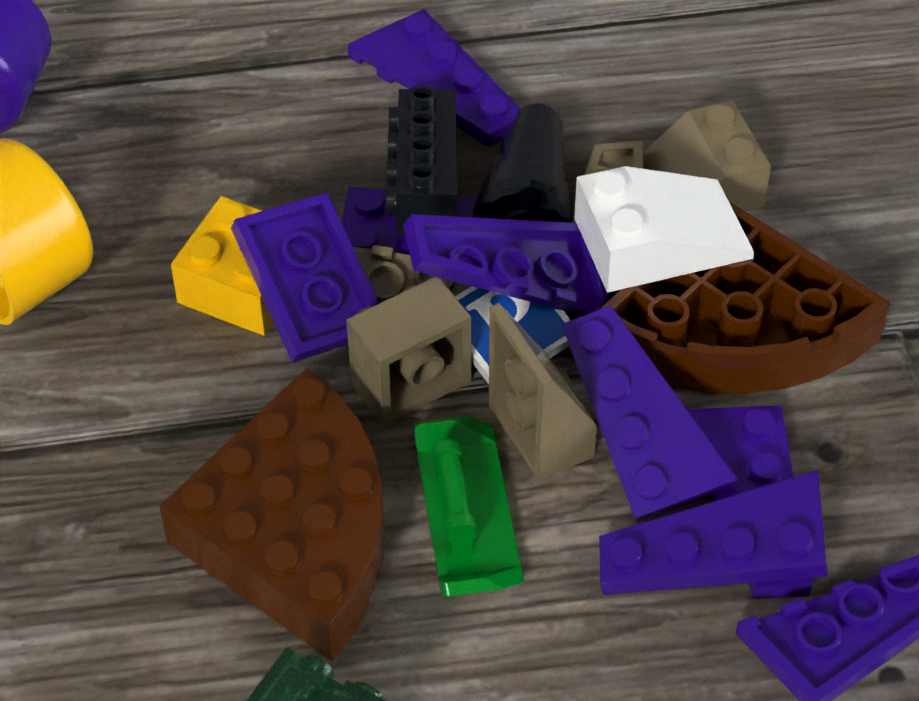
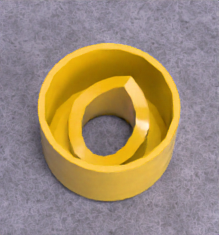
M1 138L0 324L9 325L82 276L92 263L93 245L88 225L77 202L51 166L28 146L14 139Z

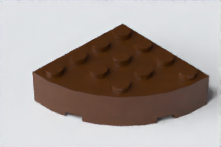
M729 201L754 251L753 259L621 289L600 308L612 306L669 386L704 393L748 394L786 389L817 380L854 362L880 341L889 301Z
M306 368L160 505V511L168 544L326 658L333 661L358 629L369 607V598L375 588L377 577L380 575L384 559L382 483L374 449L359 419L333 388Z

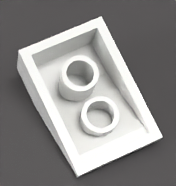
M629 166L578 176L576 179L574 219L607 293L746 261L754 257V251L718 179Z

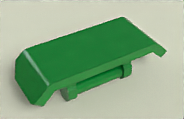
M471 415L416 422L413 429L417 461L442 596L449 597L502 590L524 583L493 427Z

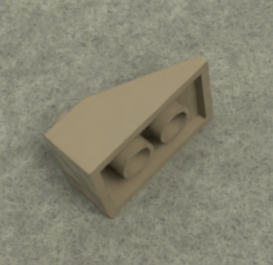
M500 303L490 306L489 407L538 481L595 456L596 434L600 430L599 422L593 409L588 404H581L573 392L572 382L567 372L562 367H555L546 352Z

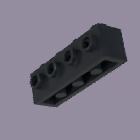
M428 86L399 89L398 107H389L386 216H396V236H405L403 225L412 214L454 217L457 215L456 90L433 89Z

